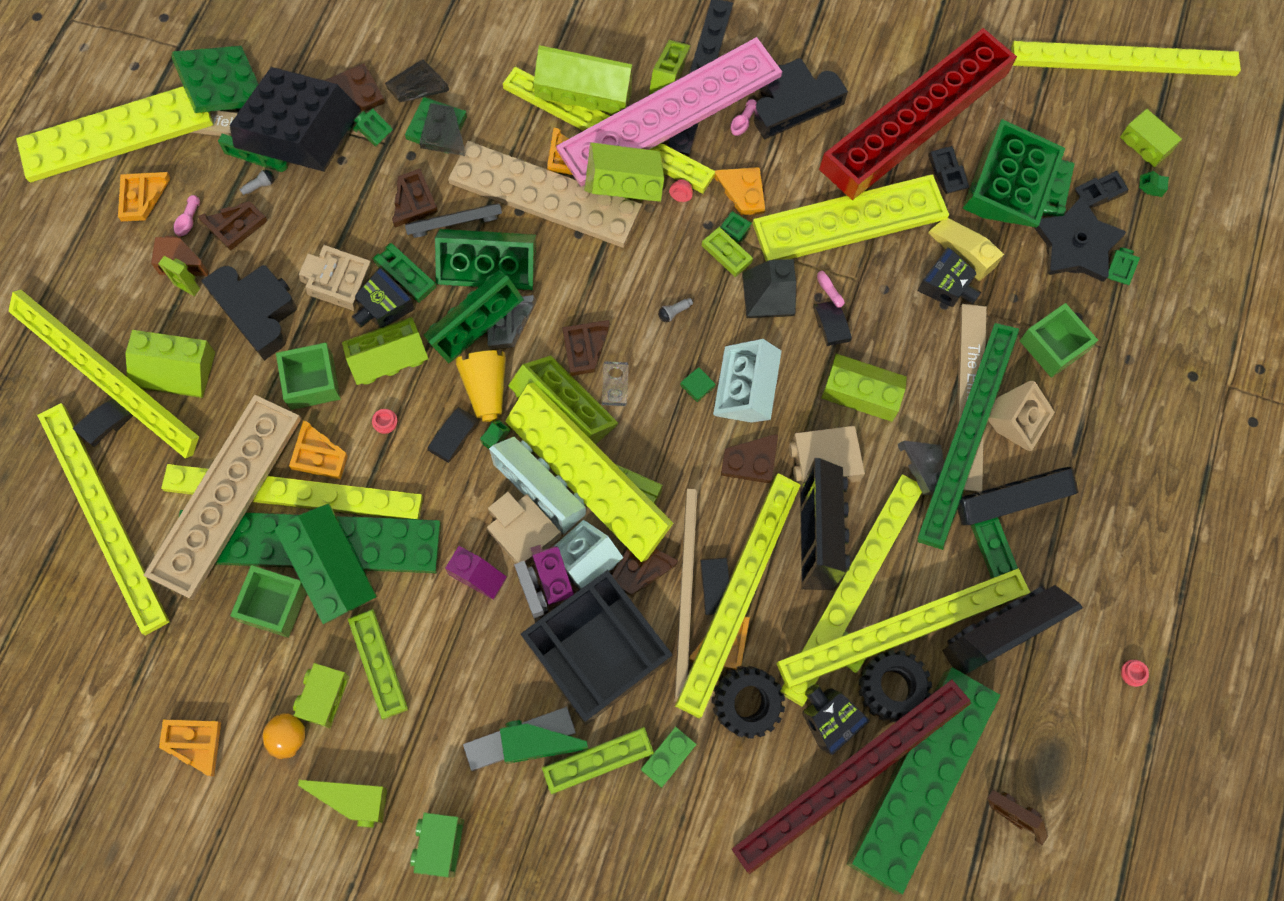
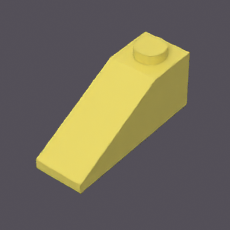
M949 218L940 221L929 231V234L945 249L948 247L952 249L976 271L975 278L979 282L997 267L1004 255L986 237Z

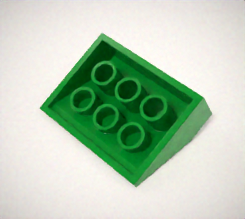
M1001 119L988 137L962 209L984 219L1037 228L1059 169L1065 147Z

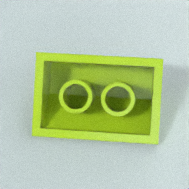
M590 142L584 191L592 194L661 202L664 173L660 151Z
M412 317L342 342L345 357L356 385L370 384L378 377L395 375L400 372V369L408 366L417 367L423 364L425 360H428Z
M132 330L126 349L127 377L141 389L203 398L215 351L207 340Z
M836 354L821 399L893 422L901 406L907 377Z

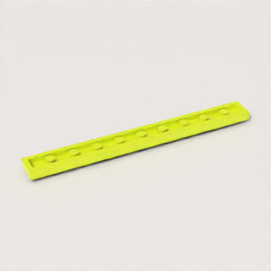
M1014 41L1011 46V52L1017 56L1013 66L1237 76L1241 71L1239 52L1025 41Z
M514 67L503 82V89L583 131L610 117L599 110H589L581 106L565 105L562 102L545 101L535 97L534 76L517 67ZM662 143L649 149L660 151L664 174L676 180L688 181L693 189L702 194L715 176L714 170Z
M22 290L12 292L8 312L185 459L193 456L199 439L197 434Z
M60 403L38 414L37 416L141 633L146 636L170 623L150 580L143 576L145 569L79 434L72 429L75 425L66 407Z
M167 464L161 489L165 492L193 495L208 469ZM267 476L252 502L315 509L330 503L334 512L419 520L423 496L422 494Z
M779 473L774 477L675 704V707L697 718L703 716L800 488L799 483Z
M903 474L901 475L802 652L842 637L922 493L916 481ZM819 677L787 689L784 683L780 692L802 707L807 700L805 691L810 686L816 684Z
M1018 568L778 661L776 664L787 689L1026 596L1030 593V590Z

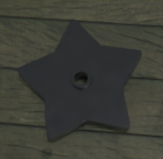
M1082 197L1078 199L1064 216L1042 218L1037 228L1034 227L1046 243L1049 255L1047 274L1052 275L1062 272L1084 273L1102 282L1109 276L1108 252L1126 234V231L1099 221Z

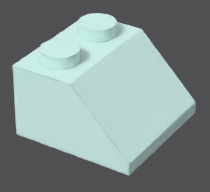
M582 520L554 545L558 546L570 582L580 590L606 570H612L623 558L610 538L585 520Z

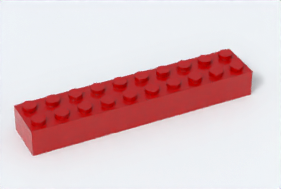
M982 28L826 151L819 170L853 201L1007 76L1017 56L987 30Z

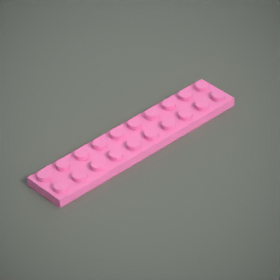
M756 37L557 145V152L582 187L585 185L590 142L649 150L782 76V71Z

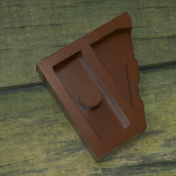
M365 63L325 80L338 84L361 108V111L366 112L385 104L384 98Z
M420 168L398 176L397 194L395 195L394 202L395 212L392 217L395 228L438 212Z
M250 201L238 204L236 207L220 209L221 213L210 216L201 214L198 216L199 220L230 251L268 221L266 216Z
M609 320L562 327L570 376L594 373L596 371L610 328Z
M774 434L726 448L724 450L721 476L771 484L778 435Z
M627 548L612 576L626 594L633 596L676 567L678 560L655 548L649 558L641 562Z
M992 790L987 798L990 807L1020 830L1025 828L1035 834V841L1043 846L1048 838L1042 815L1031 807L1025 809L1016 804L1017 800L1006 792L1000 794Z

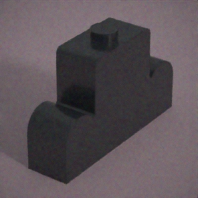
M802 59L778 65L782 71V76L759 89L764 98L758 100L756 104L754 124L765 140L844 105L848 90L839 76L832 71H823L818 75L817 79H814Z
M266 265L260 266L243 279L240 278L233 267L223 266L201 280L208 292L264 361L285 346L287 336L279 322L297 310V306L288 293L290 288L282 278L277 280Z

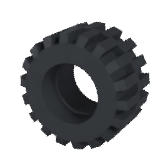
M890 650L884 654L877 655L861 672L862 677L859 679L858 685H861L859 696L864 698L862 702L864 707L869 706L871 709L869 713L873 716L879 715L880 720L885 721L888 719L890 722L900 720L931 696L929 689L932 688V682H928L927 679L931 675L928 670L924 672L922 669L925 664L922 661L916 662L915 655L910 654L907 656L905 651L899 650L897 653L894 650ZM885 672L898 673L907 682L908 695L904 701H894L883 692L881 678Z
M737 666L736 670L730 669L726 671L727 675L725 677L721 675L718 679L720 681L719 685H715L713 690L715 697L712 696V703L715 706L713 711L717 715L718 721L737 736H745L748 739H754L755 735L759 737L765 736V731L767 730L772 732L775 729L773 724L775 722L780 723L782 719L779 717L780 712L784 713L785 706L782 705V701H785V696L780 692L782 687L775 681V678L753 666ZM747 686H755L761 693V705L753 715L741 717L736 713L734 706L736 695Z

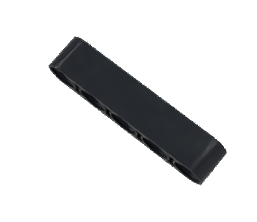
M1073 467L1055 469L962 496L957 509L961 525L980 523L1077 494L1079 491Z

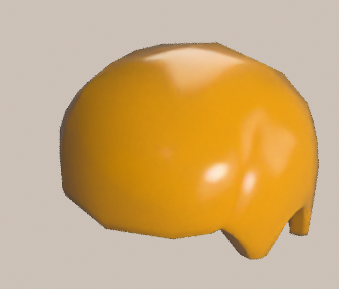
M282 713L273 717L263 730L262 738L265 749L271 756L278 759L295 756L296 752L305 742V726L301 720L289 713Z

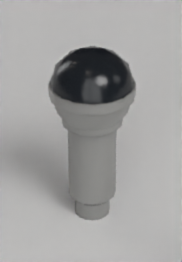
M262 170L257 178L243 185L239 190L245 195L261 186H271L275 180L274 174L270 170Z
M688 298L672 306H662L658 311L659 319L663 322L672 321L676 314L689 308L693 301L691 298Z

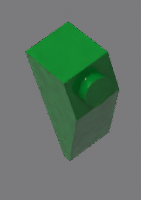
M522 720L505 723V728H500L504 762L506 764L588 749L587 741L531 724H522Z

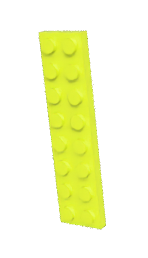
M179 87L18 137L16 140L25 178L31 183L207 128L214 124L210 112L194 113L184 87Z
M932 174L864 191L853 201L848 196L756 218L753 219V227L765 261L784 260L947 219L949 213Z
M535 383L527 384L505 422L549 465L556 475H559L567 483V486L574 493H577L584 499L585 505L641 562L647 560L674 523Z

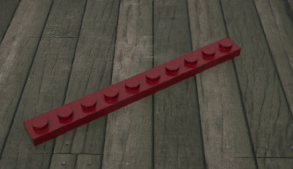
M950 680L743 839L731 850L746 872L750 875L971 704L970 699L953 680Z

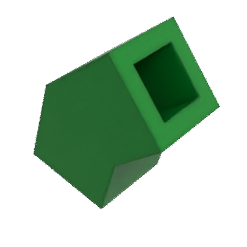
M1154 171L1140 175L1139 188L1147 195L1162 197L1168 190L1169 177L1160 176Z
M500 420L494 421L481 436V444L489 449L491 446L504 441L511 429Z

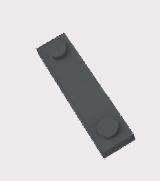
M500 203L407 223L405 228L407 235L413 234V238L428 235L427 230L480 218H483L484 222L498 219L497 214H502Z

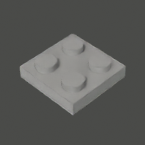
M525 561L514 564L536 623L544 617V613L548 612L542 591L536 593L535 589L539 588L533 567L527 568Z

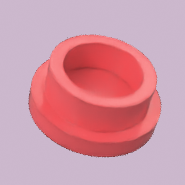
M677 180L671 185L669 193L676 201L687 202L692 198L693 190L688 181Z
M389 409L378 410L372 417L374 429L381 434L392 432L398 424L396 414Z
M1129 660L1123 664L1121 676L1128 685L1139 687L1147 682L1149 670L1143 662Z

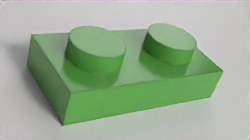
M675 727L641 768V771L662 788L697 744Z

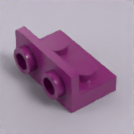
M541 545L531 547L530 549L548 604L570 598L574 595L558 546L542 550Z

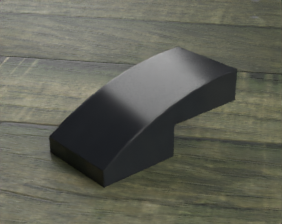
M953 146L931 151L928 154L934 173L945 194L969 188L963 165H958Z
M1118 171L1099 180L1096 177L1075 188L1078 197H1082L1090 208L1127 194L1129 190Z
M833 301L813 305L818 327L822 328L826 346L851 341L852 336L841 307L837 308Z
M111 399L93 410L72 429L95 447L112 429L117 432L133 415L116 400Z
M458 407L435 435L427 451L449 463L463 448L465 439L478 426L479 419Z
M727 558L700 559L705 615L716 613L729 583Z

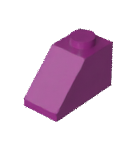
M458 546L445 567L449 576L493 600L507 579V576L484 559Z

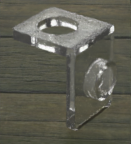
M604 362L602 405H627L629 369L627 362ZM613 368H618L622 370L623 375L615 378L609 375V371Z

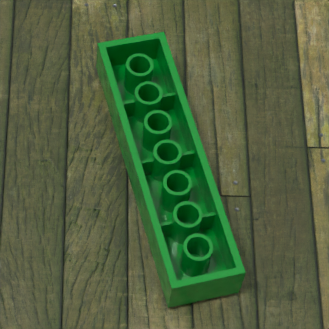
M952 667L943 673L934 693L950 680H953L970 699L971 704L900 758L846 864L895 894L904 893L1001 696Z

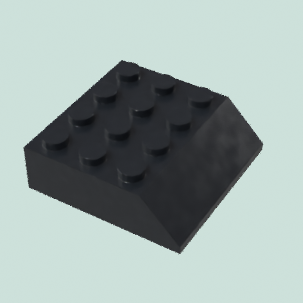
M270 67L230 124L233 145L237 149L325 172L355 124L354 120L361 113V108L338 84Z
M821 458L814 459L800 488L801 589L833 590L840 583L841 578L845 576L846 571L850 569V555L845 554V544L849 543V528H845L844 518H848L849 512L848 502H844V492H847L848 478L843 476V467Z
M608 570L520 634L585 726L672 661L673 654Z
M1042 585L1022 599L1019 598L1000 611L997 610L986 616L976 625L974 623L961 630L947 641L949 646L942 651L952 668L966 675L1047 630L1083 607L1077 600L1058 586L1054 585L1046 589Z

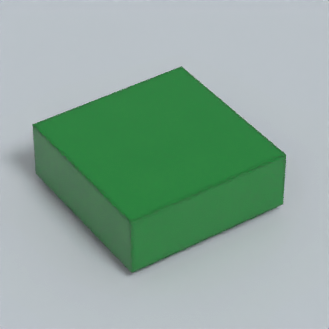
M732 211L720 228L739 244L751 228L752 223Z
M698 367L681 381L680 386L696 402H699L715 388L716 384Z

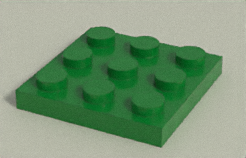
M242 46L172 51L173 63L194 113L242 108L258 86L257 79Z

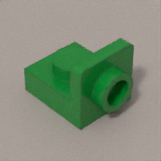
M373 108L368 113L363 111L354 120L357 124L353 130L356 133L360 131L375 147L393 130Z
M1120 247L1119 250L1111 251L1110 256L1112 258L1109 263V276L1107 279L1124 285H1130L1140 257L1134 256V251Z

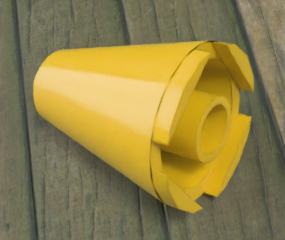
M496 350L469 353V359L462 360V356H459L455 359L456 366L476 417L482 418V422L498 420L497 416L502 414L506 366L505 352L502 351L500 355H498Z

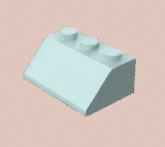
M764 339L726 346L713 415L751 423L771 420L782 351Z

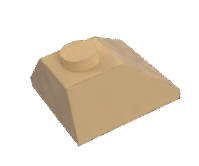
M1029 381L996 399L989 422L997 433L1027 451H1032L1055 412L1036 382Z

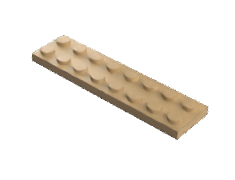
M467 141L448 178L449 184L622 248L625 247L642 209V204L623 197L584 191L585 185L581 187L577 180Z
M257 395L253 396L143 576L191 600L195 598L301 421L299 415Z

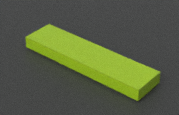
M372 609L348 618L381 719L385 720L409 710L375 611Z
M645 727L542 767L550 793L555 794L653 755L654 751Z

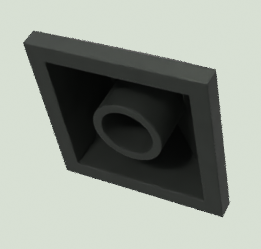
M794 259L769 260L742 273L746 318L795 316L796 276Z

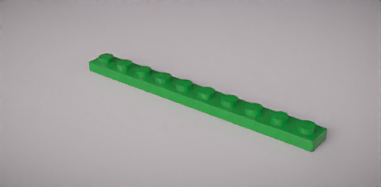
M995 323L918 535V543L941 550L945 547L1018 338L1019 328Z

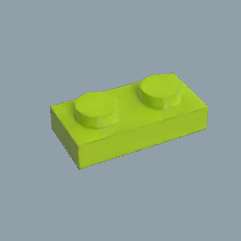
M720 227L702 241V247L734 277L738 276L753 262V257Z
M163 256L158 264L174 286L195 296L200 288L194 281L196 279L195 276L188 272V266L177 258L171 260Z

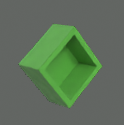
M1065 303L1030 327L1020 339V342L1052 378L1089 352L1098 342V339Z
M327 343L276 353L283 400L290 410L341 400L334 358Z
M251 565L230 616L240 623L289 638L307 592L300 580Z
M424 813L423 819H418L416 826V836L419 837L418 849L413 848L410 866H414L413 873L455 878L464 819Z

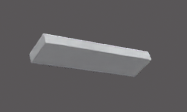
M567 707L522 723L531 724L567 736L576 734ZM500 731L463 744L471 771L504 760Z

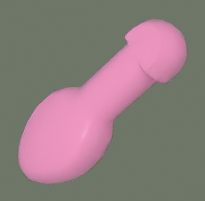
M754 99L749 100L742 114L733 119L731 123V133L733 135H741L748 129L749 119L755 111L757 104Z
M191 195L187 199L188 204L184 213L179 215L174 222V232L179 237L186 235L193 227V216L197 206L200 205V199L195 195Z
M819 271L817 280L837 308L842 307L845 304L843 298L835 289L824 271Z

